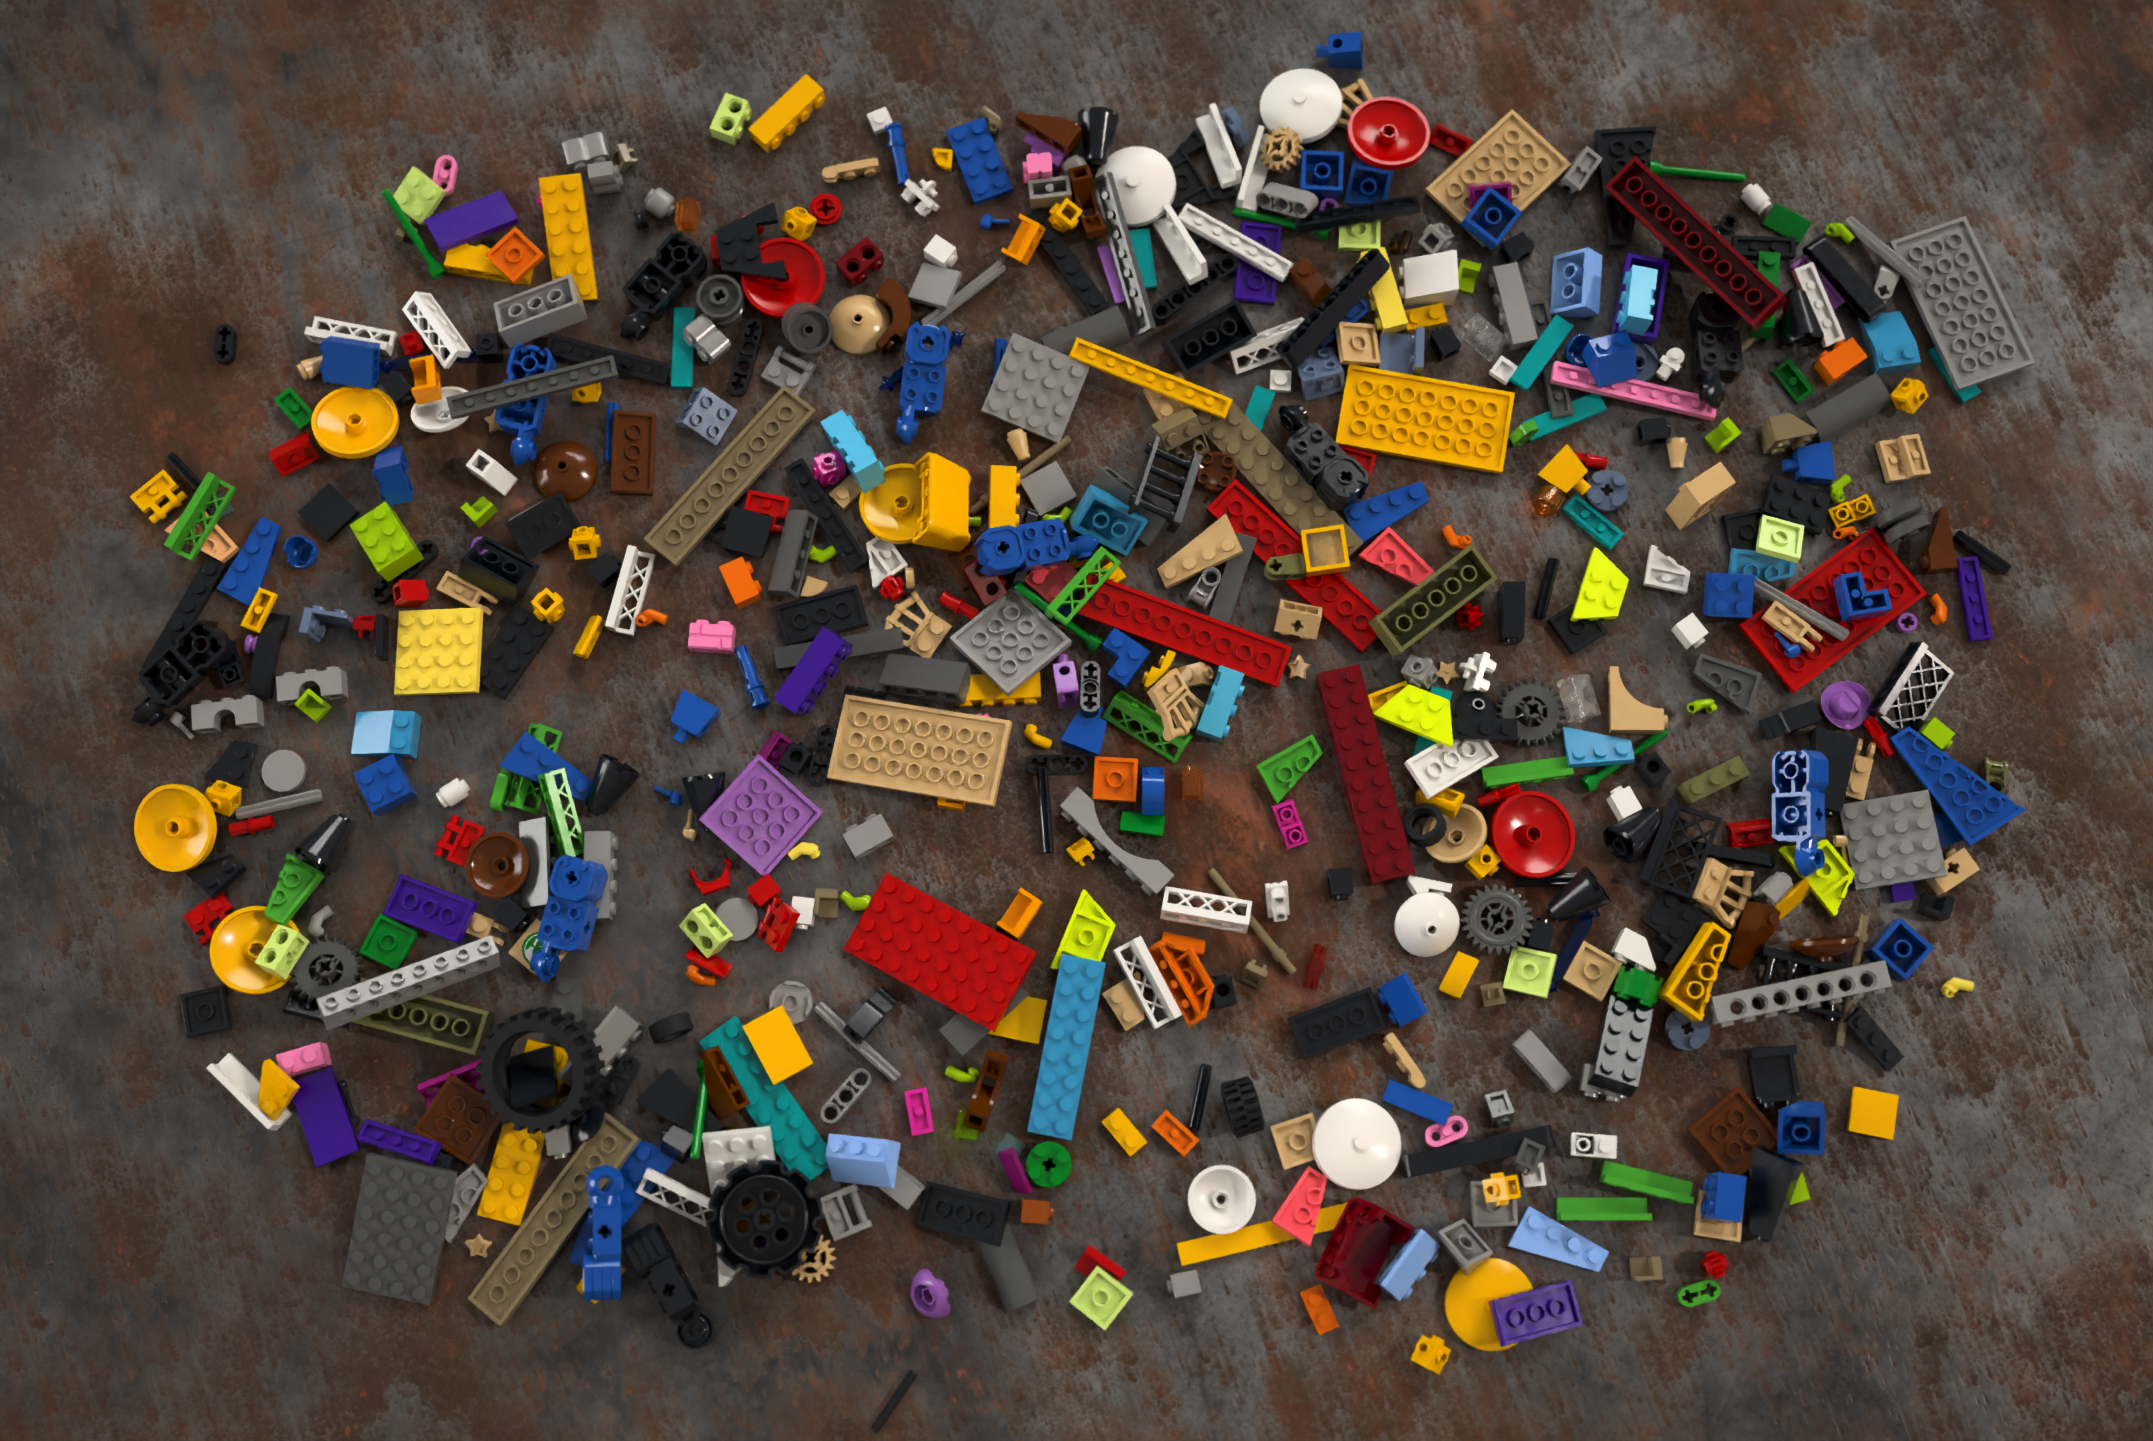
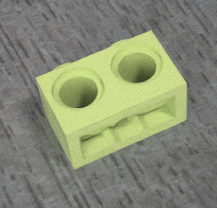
M725 93L709 127L712 137L735 145L737 139H741L745 122H748L751 118L752 110L750 109L749 102ZM735 109H740L737 113L732 112ZM726 127H732V129L728 131L724 130Z
M706 903L691 910L679 925L706 958L720 952L733 937V934Z
M279 924L260 952L255 963L266 972L286 980L310 941L298 931Z

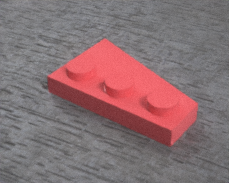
M1390 527L1358 556V558L1414 586L1434 572Z
M1308 1166L1272 1220L1274 1225L1308 1247H1311L1327 1184V1177Z

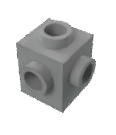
M1439 222L1434 225L1430 224L1423 231L1424 235L1418 242L1431 254L1445 252L1452 246L1451 241L1455 235L1451 232L1449 226Z
M1410 654L1401 670V674L1410 685L1428 690L1431 684L1436 681L1438 670L1431 659L1424 656L1420 658Z

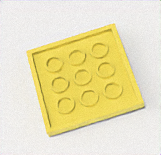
M478 607L399 611L394 695L419 696L479 693L483 609Z

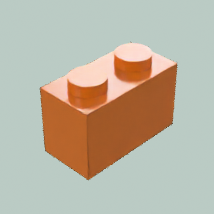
M1853 337L1846 342L1842 339L1833 346L1834 350L1831 352L1826 350L1817 357L1818 361L1813 367L1828 386L1861 365L1868 357Z
M739 557L719 566L738 610L762 599L759 593L763 590L758 580L753 581L751 574L754 573V570L749 561L745 562L743 557Z

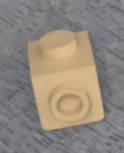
M1197 662L1178 667V671L1188 688L1200 685H1213V670L1209 664Z

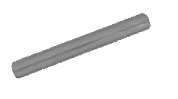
M1853 216L1848 217L1844 221L1845 227L1913 285L1921 288L1926 283V277Z
M1001 261L994 263L954 294L947 310L936 308L921 320V325L931 324L935 326L1006 270L1005 265Z
M1755 579L1754 591L1772 602L1778 601L1800 618L1841 641L1847 638L1849 634L1848 629L1760 579Z
M823 1002L816 1005L814 1011L893 1083L899 1079L901 1074L865 1040L859 1044L843 1031L846 1023Z

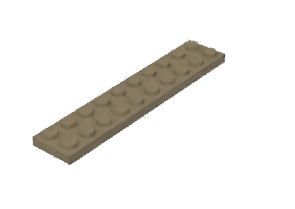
M783 385L646 535L644 541L678 567L816 414V410Z
M1222 390L1218 393L1228 397ZM1232 402L1225 420L1201 410L1195 413L1198 416L1204 435L1220 452L1233 457L1234 464L1241 475L1300 538L1301 530L1344 524L1348 557L1364 544L1335 511L1327 507L1316 494V490L1311 485L1309 486L1290 462L1234 402Z
M605 1112V1118L598 1133L592 1139L581 1144L467 1299L499 1326H505L591 1209L589 1208V1194L586 1189V1181L590 1172L596 1167L603 1165L613 1166L620 1170L642 1139L609 1113ZM602 1178L598 1182L599 1189L604 1191L611 1180Z

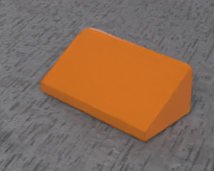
M1163 932L1161 940L1190 946L1194 949L1197 956L1202 957L1204 955L1205 940Z

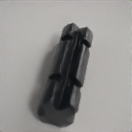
M849 685L844 690V696L847 694L886 701L887 697L883 691L875 692V690L860 687L856 689L855 686Z

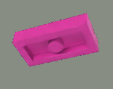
M927 1087L904 1091L912 1136L934 1132Z

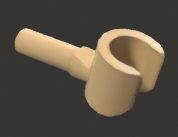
M689 809L683 835L685 839L694 841L697 829L691 828L694 812L692 809Z
M1834 835L1832 837L1833 846L1840 847L1842 858L1847 864H1850L1846 848L1848 838L1844 835Z

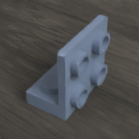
M1416 327L1414 334L1411 335L1381 333L1379 341L1381 363L1379 364V369L1420 376L1424 368L1425 328Z
M1332 347L1313 351L1301 365L1296 367L1301 378L1302 393L1305 401L1344 391V370Z
M705 387L695 388L675 424L681 428L688 427L713 445H718L736 415L737 410Z
M313 605L312 608L305 607L299 633L309 641L320 644V640L324 637L326 631L325 623L353 628V617L340 609H334L332 612L326 611V608Z

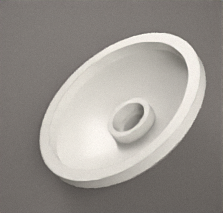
M454 386L441 387V400L418 405L415 402L411 409V419L414 425L420 430L431 433H441L457 428L469 416L452 420L446 397L468 391Z
M1434 892L1419 893L1407 899L1399 908L1394 922V930L1398 942L1409 953L1420 957L1435 956L1447 950L1455 941L1460 927V919L1456 907L1445 896ZM1430 926H1434L1432 932H1428Z
M1215 1165L1206 1168L1195 1177L1190 1185L1188 1192L1190 1213L1202 1228L1212 1233L1227 1234L1239 1230L1250 1220L1255 1209L1256 1195L1251 1181L1243 1172L1232 1166ZM1219 1195H1222L1225 1198V1202L1223 1204H1219L1217 1202V1197Z

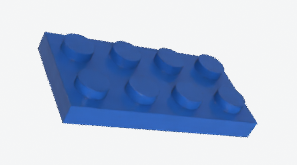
M984 117L946 130L947 138L974 205L1013 192L1012 184Z

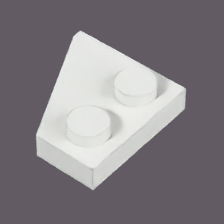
M877 537L866 543L874 590L880 587V582L890 575L895 577L904 571V568L908 567V564L893 543L885 542Z
M1651 545L1643 586L1686 594L1690 571L1678 565L1670 556L1667 557L1657 550V546Z

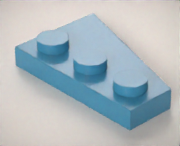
M1731 548L1728 572L1750 573L1755 575V579L1758 578L1763 582H1770L1794 575V562L1755 552L1756 550Z
M1562 727L1561 732L1568 768L1634 763L1635 757L1631 740Z

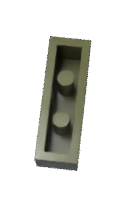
M1737 756L1682 783L1676 790L1684 805L1688 807L1743 780L1750 774L1740 756Z

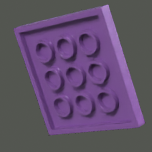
M757 754L699 820L759 874L765 876L767 873H770L823 812L763 757Z

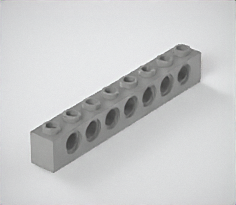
M487 936L317 999L320 1015L327 1031L501 967L499 951L492 936Z
M1883 960L1710 997L1707 1004L1713 1025L1720 1024L1721 1028L1735 1025V1020L1742 1019L1743 1023L1756 1021L1755 1016L1764 1015L1765 1019L1778 1016L1777 1011L1785 1010L1786 1014L1798 1012L1799 1007L1807 1005V1009L1821 1007L1820 1002L1828 1001L1829 1005L1843 1002L1842 998L1847 996L1854 1000L1863 998V993L1872 992V996L1886 993L1885 988L1892 987L1886 962ZM1862 975L1868 980L1867 987L1863 986L1860 982ZM1840 980L1846 983L1847 988L1845 991L1839 988ZM1818 985H1822L1824 987V996H1821L1817 992ZM1797 989L1803 992L1804 997L1802 1001L1797 999L1795 995ZM1775 994H1778V995L1781 996V998H1782V1003H1781V1005H1777V1004L1775 1003V1001H1774V995H1775ZM1754 998L1758 999L1761 1004L1759 1010L1755 1009L1752 1005ZM1732 1003L1737 1004L1739 1007L1737 1015L1732 1013L1730 1009Z

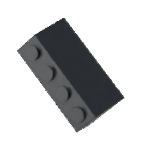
M1235 299L1167 337L1161 345L1171 362L1184 376H1187L1257 336V333L1238 300Z

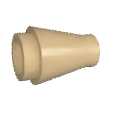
M323 355L302 360L300 364L296 365L303 380H311L320 373Z
M1023 428L1008 432L1006 440L1016 454L1018 461L1030 458L1027 434L1023 431Z
M1669 438L1666 445L1671 469L1684 468V459L1688 446L1686 438Z

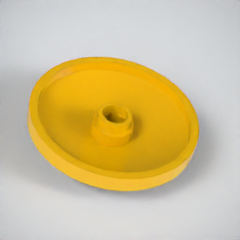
M345 386L332 391L317 404L312 414L311 427L317 443L326 452L341 458L357 459L376 454L389 445L398 431L399 415L393 400L380 389L375 387L367 389Z
M913 464L890 465L885 467L886 472L883 473L886 482L865 494L861 491L859 499L861 517L867 529L877 538L893 544L912 543L913 533H918L920 529L917 519L921 517L922 481L918 480L919 475L914 474Z
M168 784L152 790L142 800L135 815L134 834L140 852L153 866L169 872L185 871L198 866L210 854L216 840L217 822L210 802L201 792L184 784Z
M265 906L245 907L231 913L218 925L211 939L210 960L214 972L226 986L243 994H267L283 987L293 978V976L288 975L285 980L266 972L255 963L260 952L278 926L277 923L265 917L264 913L267 908ZM292 920L285 926L299 932Z
M1488 1258L1468 1276L1460 1268L1452 1276L1445 1292L1444 1307L1449 1325L1462 1341L1474 1348L1485 1351L1508 1349L1517 1343L1500 1347L1489 1301L1532 1290L1533 1287L1520 1269L1501 1259Z

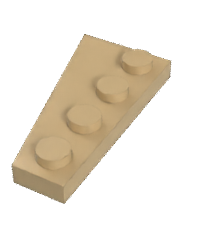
M1224 514L1157 568L1166 589L1202 573L1209 567H1215L1244 553L1227 514Z

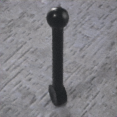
M341 1080L338 1082V1087L342 1089L351 1114L350 1122L358 1124L360 1117L356 1116L346 1089L347 1083Z

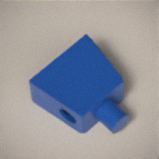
M1361 32L1329 35L1328 45H1317V58H1329L1330 67L1363 69L1364 49Z
M1831 441L1797 448L1792 453V459H1783L1782 471L1794 472L1795 482L1830 486L1835 481Z
M683 689L670 721L673 726L678 728L672 739L682 745L685 744L689 735L698 740L701 739L721 715L720 710Z
M1099 706V713L1093 718H1086L1078 711L1062 736L1061 745L1093 757L1100 756L1107 721L1100 719L1103 707Z

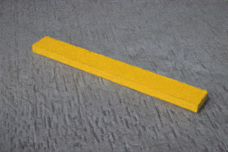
M1076 338L1069 357L1092 368L1223 420L1226 419L1233 399L1080 338Z
M1347 1203L1320 1209L1314 1234L1334 1230ZM1272 1221L1243 1227L1232 1233L1214 1234L1176 1243L1181 1266L1296 1238L1274 1225Z

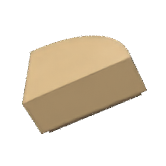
M807 576L800 596L808 598L819 595L825 591L828 582Z

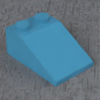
M1901 311L1883 313L1869 324L1858 318L1871 375L1877 373L1878 376L1913 371L1921 363L1917 343Z
M1091 484L1069 519L1073 530L1083 535H1090L1091 538H1099V543L1125 556L1129 554L1148 523V519L1136 511L1132 515L1127 514L1129 510L1127 505Z
M413 711L356 712L351 755L387 757L394 754L398 758L417 759L422 717Z

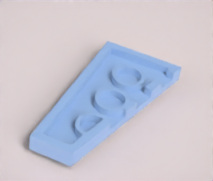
M1527 1206L1507 1245L1508 1247L1596 1272L1600 1271L1609 1254V1251L1530 1206Z

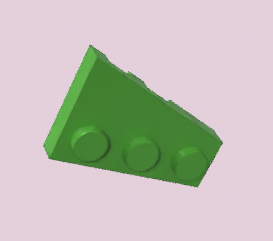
M1312 734L1255 766L1276 804L1280 802L1323 752Z
M288 853L283 870L280 871L277 886L272 892L264 913L266 918L282 926L287 925L325 877L324 873Z

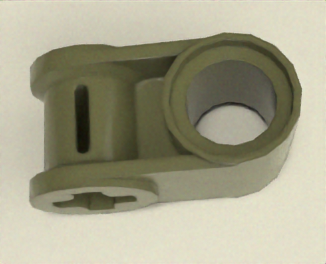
M1295 553L1271 557L1264 568L1265 577L1270 581L1297 580L1306 577L1304 555ZM1271 566H1275V569H1277L1278 571L1275 572L1274 568H1271Z
M1984 757L1980 764V777L1998 792L2004 794L2008 762L2005 760L2001 762L1992 761Z

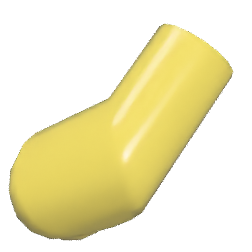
M801 842L790 849L787 854L792 861L802 854L809 855L811 859H816L820 856V851L814 843Z
M1953 977L1942 985L1941 992L1947 998L1954 997V994L1959 990L1972 992L1974 982Z

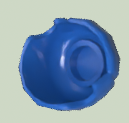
M1578 334L1570 340L1565 349L1568 363L1584 368L1587 367L1581 354L1588 341L1593 339L1588 334Z
M294 535L287 539L283 547V551L288 557L287 562L297 569H307L316 563L318 548L315 542L308 537Z

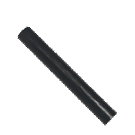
M909 1371L871 1426V1429L876 1433L880 1431L918 1376L914 1371Z

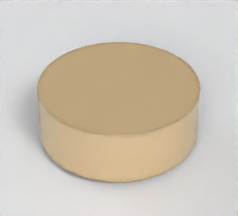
M906 567L904 568L906 589H912L915 587L914 569Z

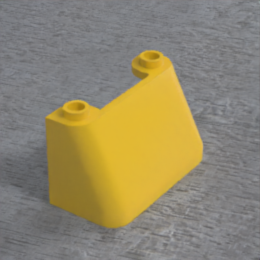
M927 452L914 464V474L919 475L918 480L922 481L921 517L917 519L920 529L918 533H913L912 543L960 552L970 542L968 525L971 475L967 469L936 453Z

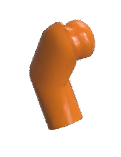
M1451 525L1441 529L1451 547L1465 549L1472 543L1469 535H1456Z
M1854 526L1837 528L1833 531L1835 539L1848 537L1850 541L1857 539L1860 534Z
M1937 593L1928 599L1935 609L1936 614L1932 615L1930 619L1936 626L1947 620V607Z
M647 609L637 615L635 623L639 627L647 626L653 622L665 625L668 615L653 609Z
M689 964L687 966V978L698 985L715 987L717 976L698 973V965Z

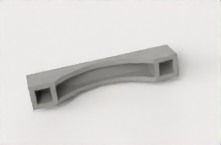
M1079 787L1060 805L1062 817L1068 822L1072 820L1078 825L1076 829L1085 837L1089 835L1094 840L1092 842L1093 845L1101 852L1105 850L1110 855L1108 858L1116 866H1123L1126 869L1124 873L1133 881L1137 879L1142 884L1141 889L1149 896L1153 894L1157 897L1174 878V874L1159 860L1134 856L1114 844L1105 834L1098 821L1094 801Z

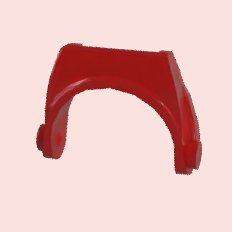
M724 859L726 867L722 876L711 882L698 880L694 869L690 870V878L693 879L704 896L708 893L713 894V892L720 891L723 888H730V866H732L730 859Z

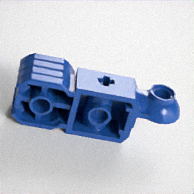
M917 321L908 329L905 360L907 362H904L898 408L902 411V418H897L895 436H899L909 446L911 439L917 438L919 419H914V416L935 417L941 413L946 368L943 366L948 358L950 333L944 325L940 328L931 324L920 326ZM925 344H930V348H925Z
M519 343L511 349L506 369L509 377L508 380L504 379L503 383L556 370L558 365L547 347L542 351L537 346L526 345L524 347L522 343ZM550 395L496 409L494 420L504 432L518 435L517 438L513 439L510 450L515 466L523 465L528 460L533 461L535 458L537 443L533 442V437L541 435Z
M1059 518L1020 524L1016 527L1006 525L989 528L976 540L974 546L979 547L977 559L979 564L983 566L979 571L988 577L1011 574L1017 568L1024 572L1062 565L1071 556H1075L1076 561L1090 559L1098 546L1099 538L1083 535L1072 538L1071 542H1069L1064 524Z
M1802 749L1801 752L1778 751L1772 759V784L1775 787V793H1771L1772 837L1777 841L1796 843L1795 865L1801 876L1808 877L1822 868L1825 863V855L1821 849H1818V842L1825 838V793L1822 792L1829 784V762L1827 757L1819 751Z
M567 854L559 857L554 863L549 881V887L554 896H548L537 934V939L542 944L540 952L536 951L530 960V969L535 971L536 976L544 983L550 981L557 973L560 966L559 955L561 950L578 954L588 950L599 912L596 904L603 896L608 879V873L603 864L590 860L584 861Z
M608 1165L596 1167L590 1172L586 1181V1189L589 1194V1208H593V1212L588 1213V1227H593V1235H588V1250H593V1253H585L583 1257L584 1301L621 1299V1193L624 1187V1180L619 1170ZM602 1178H608L612 1182L611 1188L607 1191H602L598 1187V1182ZM603 1226L609 1229L607 1234H602L601 1229Z

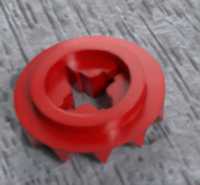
M824 193L816 196L811 201L809 212L811 216L817 219L819 225L826 224L829 226L833 222L836 223L838 218L841 217L842 204L836 196ZM824 203H826L828 209H832L828 211V216L821 211L824 210Z

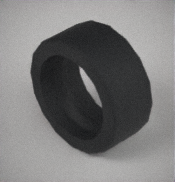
M1418 804L1410 808L1403 819V828L1411 843L1419 847L1435 845L1444 837L1447 830L1446 821L1439 808L1432 804ZM1426 816L1436 818L1437 823L1432 831L1421 835L1413 832L1412 828L1420 818Z
M681 1012L653 1023L648 1029L654 1044H661L689 1033L694 1029L689 1013Z

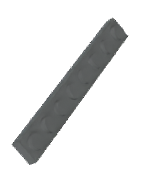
M1105 172L1093 179L1094 189L1102 218L1107 228V236L1136 336H1143L1156 329V325L1112 172Z
M611 355L446 397L450 416L454 420L619 378L614 356Z

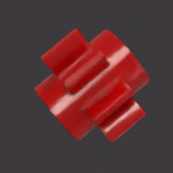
M890 575L880 582L882 588L879 589V593L885 601L890 598L894 602L905 594L903 588L906 586L900 576L895 579L893 575Z
M1469 602L1464 604V607L1462 606L1457 609L1459 613L1455 619L1460 624V628L1467 626L1469 631L1474 629L1475 626L1477 627L1482 624L1480 619L1483 614L1478 605L1472 606Z
M1716 1250L1704 1253L1705 1259L1701 1260L1700 1263L1707 1277L1712 1275L1713 1279L1726 1276L1724 1270L1729 1269V1264L1723 1253L1717 1254Z

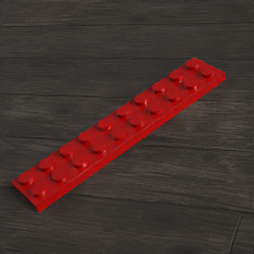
M1236 479L1206 508V511L1215 520L1227 514L1235 534L1238 532L1257 538L1253 554L1265 565L1268 559L1274 556H1285L1295 553L1303 554L1301 538ZM1271 566V568H1274L1275 572L1278 571L1277 569H1275V566ZM1340 573L1306 576L1297 580H1283L1309 605L1322 607V617L1362 653L1378 637L1367 622L1382 611Z
M1089 574L1087 585L1097 584L1098 575ZM1109 579L1103 583L1077 613L1079 616L1112 628L1115 627L1120 631L1219 667L1222 665L1244 673L1245 677L1275 688L1279 685L1292 649L1291 646ZM1084 590L1080 600H1083L1085 597Z

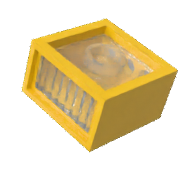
M1344 524L1301 530V542L1307 577L1349 571L1350 563Z

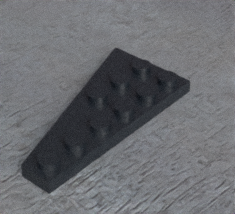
M1657 126L1595 130L1596 153L1603 158L1598 165L1608 248L1629 247L1635 225V217L1613 198L1604 186L1634 156L1648 167Z

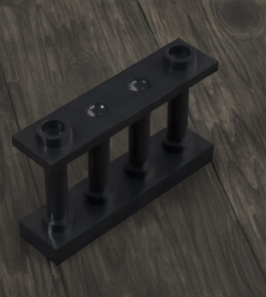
M1156 436L1145 447L1144 453L1147 455L1135 492H1132L1127 504L1130 507L1127 514L1132 515L1137 507L1145 509L1165 518L1169 522L1166 531L1174 534L1182 524L1203 455L1195 452L1191 459L1187 458L1185 460L1158 448L1161 437ZM1154 456L1182 467V470L1185 471L1184 476L1180 477L1153 465ZM1149 472L1177 484L1179 491L1172 493L1147 482ZM1143 490L1171 501V504L1174 505L1173 510H1166L1141 499Z
M1763 946L1757 954V957L1763 958V962H1765L1761 986L1771 984L1774 964H1777V962L1785 963V967H1787L1785 981L1794 980L1796 969H1799V967L1807 968L1808 976L1852 967L1851 965L1833 961L1820 962L1819 958ZM1754 998L1752 1000L1756 1001V1005L1761 1006L1758 999ZM1774 998L1775 1003L1781 1005L1782 999ZM1828 1001L1826 1009L1818 1007L1807 1009V1005L1799 1007L1800 1012L1822 1016L1821 1020L1827 1022H1835V1020L1844 1017V1013L1835 1012L1836 1004L1829 1005Z

